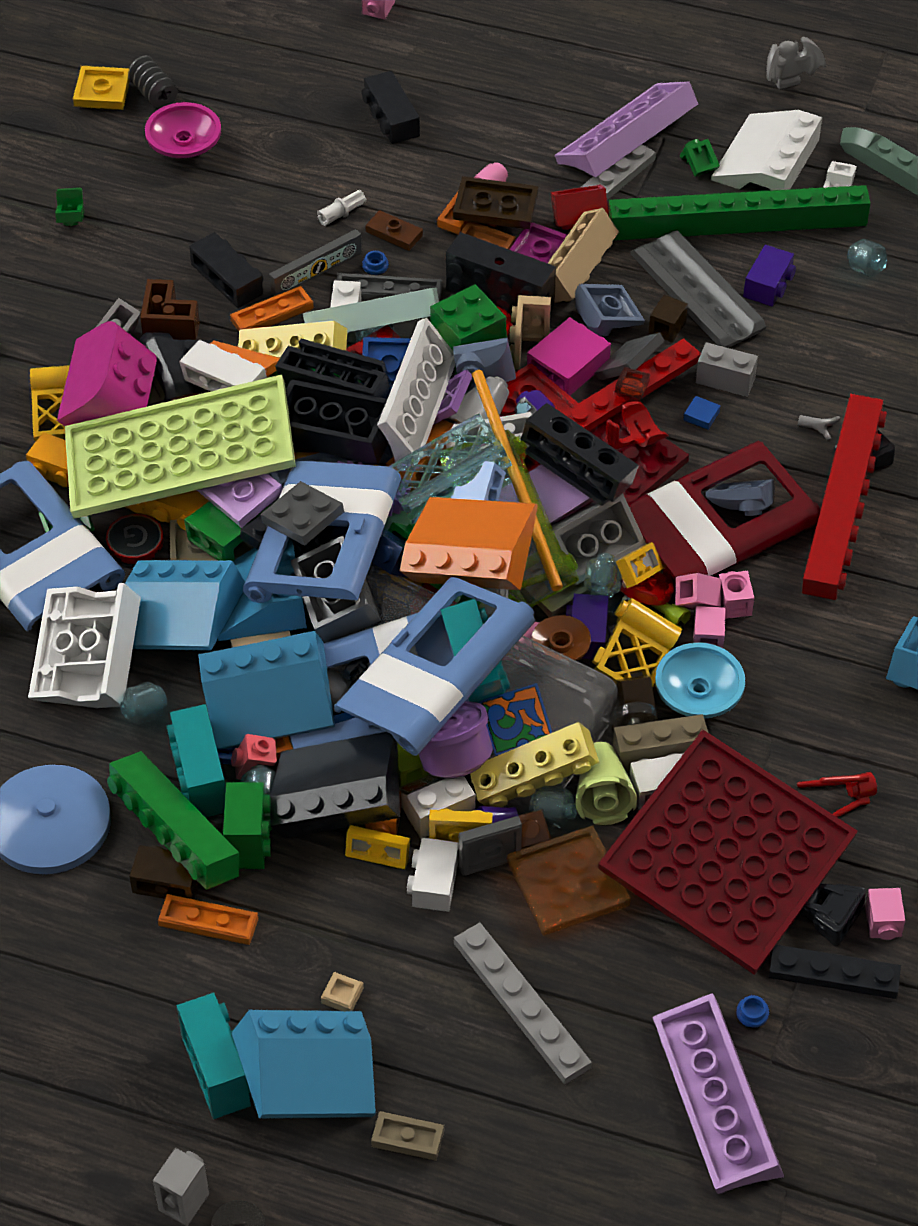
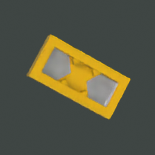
M653 542L641 546L616 561L619 575L624 580L627 588L639 584L664 569Z
M350 825L346 836L345 856L405 869L409 858L410 838Z

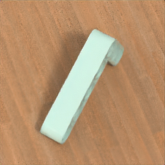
M429 288L303 313L304 323L336 321L348 329L347 332L429 317L430 306L438 303L439 298L437 288Z

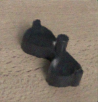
M364 657L351 661L345 668L343 676L350 681L356 675L359 667L366 671L369 667L365 663H370L369 659Z

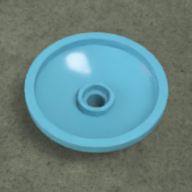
M688 643L678 646L664 655L656 669L655 685L660 698L672 710L685 716L703 714L704 718H712L730 711L738 704L745 689V674L739 661L727 650L708 643Z

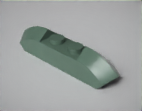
M855 127L843 128L840 145L844 152L918 195V156L873 131Z

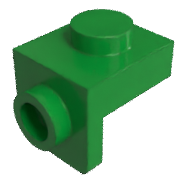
M82 188L57 189L56 223L73 226L77 225L78 222H82L84 216Z

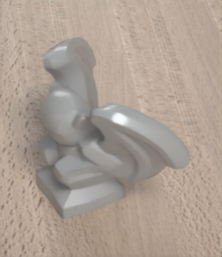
M802 37L800 39L804 48L801 52H798V42L784 41L779 46L777 44L771 46L767 60L766 74L768 81L772 79L779 89L787 88L801 83L799 75L803 71L808 75H812L820 65L826 67L822 51L809 38Z

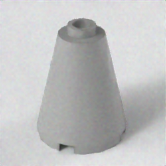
M489 376L486 378V382L500 416L509 396L508 384L498 376ZM476 386L464 395L457 413L444 419L445 421L460 424L488 419Z

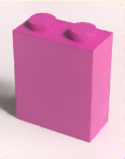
M569 317L527 352V365L532 363L570 396L592 378L595 372L610 358L611 343Z

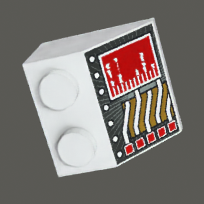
M429 774L399 787V791H401V807L421 839L429 836L430 810L451 809L453 811L469 812L475 810L476 794L464 776L443 778Z

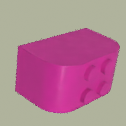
M107 321L77 338L57 421L63 426L147 407L156 367V355L114 321Z

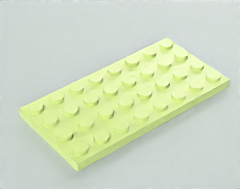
M282 375L65 426L70 512L74 519L296 467L285 382Z

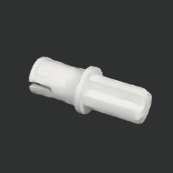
M357 190L343 199L337 198L331 205L317 211L318 219L322 225L326 226L342 216L347 217L351 210L366 202V197L361 190Z

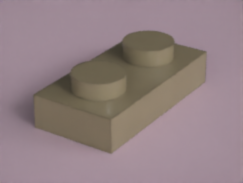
M379 1111L371 1139V1147L437 1161L444 1134V1125Z

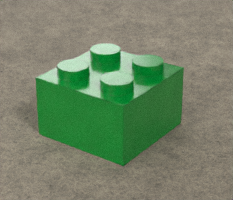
M476 284L430 306V322L452 350L454 346L506 338V316Z
M226 782L223 836L239 852V869H265V857H271V838H269V830H272L270 826L271 798L270 795H265L264 782Z

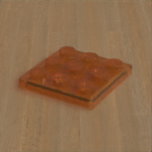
M593 825L507 854V863L543 936L630 906L631 898L625 887L597 869L598 863L607 852Z

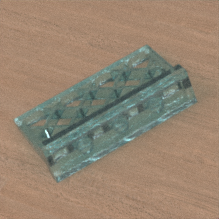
M480 413L388 467L395 469L397 472L406 471L395 496L411 523L414 524L417 522L430 497L451 498L456 486L466 485L476 477L484 461L494 462L503 470L512 466V463L500 441L497 440ZM477 425L481 426L478 435H467L468 431ZM456 442L453 450H442L445 444ZM464 442L474 443L471 451H460ZM481 444H491L479 451ZM423 457H431L428 465L418 464L419 460ZM439 457L449 458L446 466H436ZM457 458L465 459L454 466ZM414 472H424L421 481L411 480ZM432 473H440V475L429 481ZM407 488H417L404 496Z

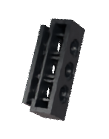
M302 338L299 341L301 349L287 346L275 366L278 375L283 376L285 388L288 387L291 379L385 399H388L391 391L390 380L384 361Z
M548 403L544 404L526 420L521 440L529 445L525 450V454L601 506L609 500L611 502L615 501L632 485L639 466L638 464Z

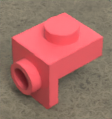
M251 734L245 735L238 749L235 748L231 757V764L235 767L236 779L247 781L257 764L275 765L277 761L275 739Z

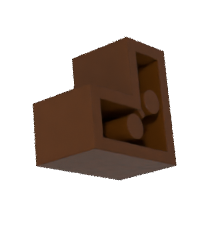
M147 279L140 316L142 335L146 332L169 333L173 340H197L200 324L197 301L176 300L174 280Z

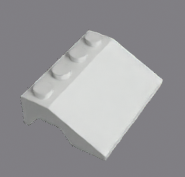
M801 110L749 114L720 161V167L712 174L711 180L737 189L751 182L767 187L770 191L790 190L819 141L822 117Z
M119 583L116 591L93 592L81 587L47 589L28 698L35 701L93 708L123 707L141 597L124 583Z

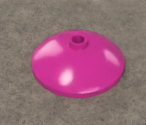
M189 102L174 103L158 109L149 117L145 125V137L150 147L156 152L171 158L184 159L199 156L210 150L218 142L221 135V123L218 116L211 109L203 105Z

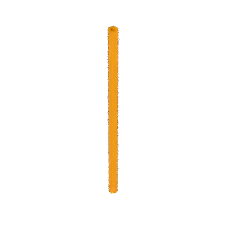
M476 370L472 373V377L519 503H532L483 371ZM536 515L532 538L552 591H559L563 588Z

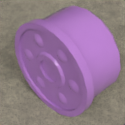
M465 701L419 753L424 771L433 776L457 778L476 771L489 759L493 747L486 725L488 715L483 705L472 701Z

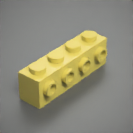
M336 321L239 330L238 347L281 358L287 346L301 349L299 341L302 338L346 351L348 329Z
M577 722L488 759L479 769L470 773L477 800L485 806L504 807L508 804L509 800L516 797L530 796L535 793L536 789L545 785H557L563 781L564 777L572 774L586 773L591 769V766L598 764L599 760L590 731L580 722Z

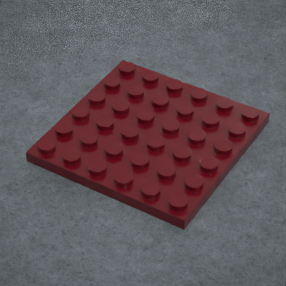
M702 729L598 863L597 869L755 975L773 951V948L800 914L802 908L851 844L858 831Z

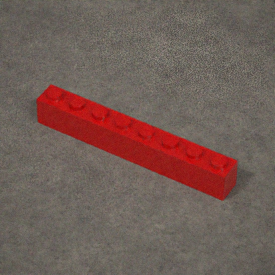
M850 394L803 577L802 594L836 600L838 591L845 589L847 573H843L845 566L850 567L853 550L849 549L850 542L856 543L859 526H856L855 522L856 519H862L865 503L861 502L862 496H867L869 492L870 480L866 478L868 473H873L876 457L872 456L873 450H879L882 434H878L879 427H885L887 412L882 411L884 401L882 399Z

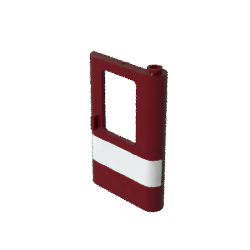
M761 441L749 444L628 503L646 544L653 542L664 566L663 574L665 575L666 582L668 584L672 583L674 586V594H676L677 576L700 573L713 577L817 525L821 511L819 505L814 501L812 502ZM758 464H764L793 499L736 528L728 527L701 492Z

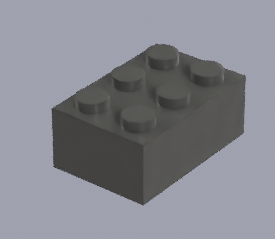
M342 535L291 560L295 575L313 578L330 577L345 537ZM366 578L358 600L303 596L314 630L325 643L354 634L381 621Z

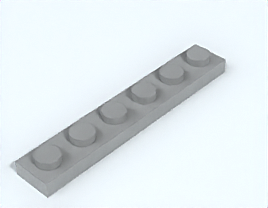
M480 922L454 937V945L564 1085L591 1069V1060Z

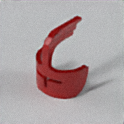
M632 401L622 405L623 421L630 436L619 438V425L610 419L606 423V443L614 449H620L632 443L646 447L669 437L666 432L661 431L656 426L647 408L639 401ZM634 423L637 424L642 434L645 433V438L640 434Z

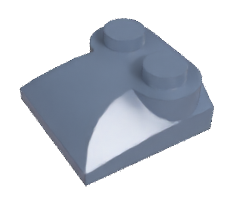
M579 284L575 291V308L589 330L598 336H608L613 328L643 325L645 322L623 285Z
M508 338L453 347L457 374L468 370L472 375L474 371L482 370L485 379L489 376H498L505 382L516 379ZM473 377L469 383L466 393H468L476 386Z
M774 479L719 483L706 491V498L720 507L745 511V516L760 515L762 511L768 510V506L773 504L775 493Z

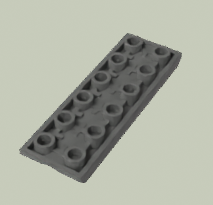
M678 231L670 232L651 243L631 251L630 254L672 298L688 303L687 314L718 346L729 348L766 330L764 319Z

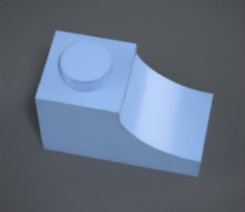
M484 461L476 477L466 485L456 486L451 498L498 501L506 472L496 463Z

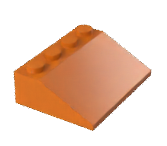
M430 497L405 543L399 571L412 581L419 583L444 584L450 577H456L482 588L521 591L538 505L535 503Z

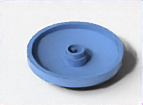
M42 765L16 774L0 787V858L18 870L33 874H54L73 869L90 859L107 838L111 825V812L107 795L102 786L84 771L65 765Z

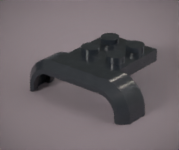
M165 332L144 333L138 341L156 355L155 370L164 389V402L171 401V398L194 393L193 385L195 384L184 379L179 361L198 340H173L172 336ZM201 340L208 344L213 341L224 343L223 340Z

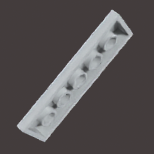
M427 317L417 322L377 424L392 449L397 471L420 462L455 367L453 350Z

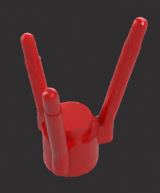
M871 772L850 776L822 777L820 780L797 783L799 788L846 784L848 795L851 798L855 797L857 800L832 813L836 817H840L859 806L870 804L869 797L877 794L876 779Z

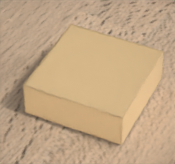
M334 972L321 996V1004L340 1011H353L364 989L363 982Z

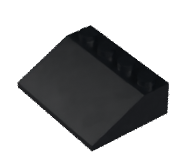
M381 732L281 751L270 795V826L284 838L346 828L350 825L358 826L400 818L398 743L393 735L388 732Z

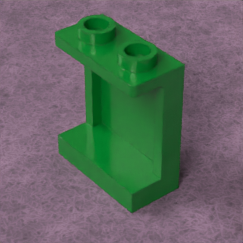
M210 501L184 519L187 538L190 542L218 561H235L233 548L244 541L240 538V529L242 528ZM271 505L267 506L263 511H261V512H260L256 517H254L250 522H252L253 520H255L256 518H258V517L260 516V514H261L262 512H264V511H265L268 507H270Z

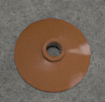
M557 615L544 619L534 628L531 643L535 653L544 661L560 665L570 664L581 659L588 652L591 644V635L587 626L580 620L571 616Z

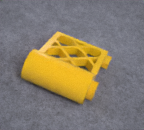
M70 365L30 369L34 441H37L43 432L61 439L65 438V426L59 423L52 414L60 407ZM51 399L55 403L47 410H44L38 405V400ZM46 419L56 425L49 431H39V426Z
M630 598L628 602L623 600L615 611V615L618 617L617 624L606 647L600 646L592 660V663L596 665L594 671L617 684V679L630 678L631 674L642 672L643 676L651 677L653 687L657 666L664 655L675 645L682 628L633 598ZM621 632L630 637L633 644L632 648L622 650L618 640ZM650 649L658 654L659 657L656 663L647 665L642 650ZM635 652L640 667L628 669L624 655ZM617 656L622 671L613 672L605 667L608 658Z

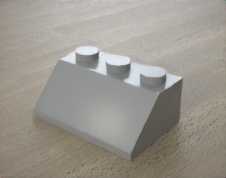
M623 493L615 501L611 502L609 500L603 506L593 501L542 530L553 560H562L567 563L571 570L570 580L576 585L627 554L646 545Z

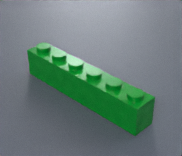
M142 751L109 763L110 776L107 778V783L111 792L117 794L124 802L126 808L129 811L132 810L137 815L142 825L151 830L158 842L166 846L177 862H181L188 870L192 879L197 880L207 890L239 877V852Z

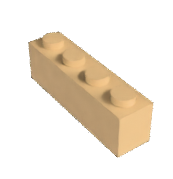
M604 208L583 212L548 262V264L556 266L555 303L573 300L578 285L585 283L589 279L590 273L601 262V257L605 251L612 246V241L619 231Z

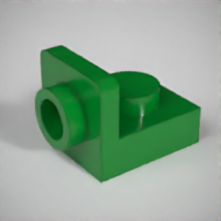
M695 139L686 143L685 148L680 154L681 160H688L694 177L715 171L720 167L709 139L700 142L699 139Z

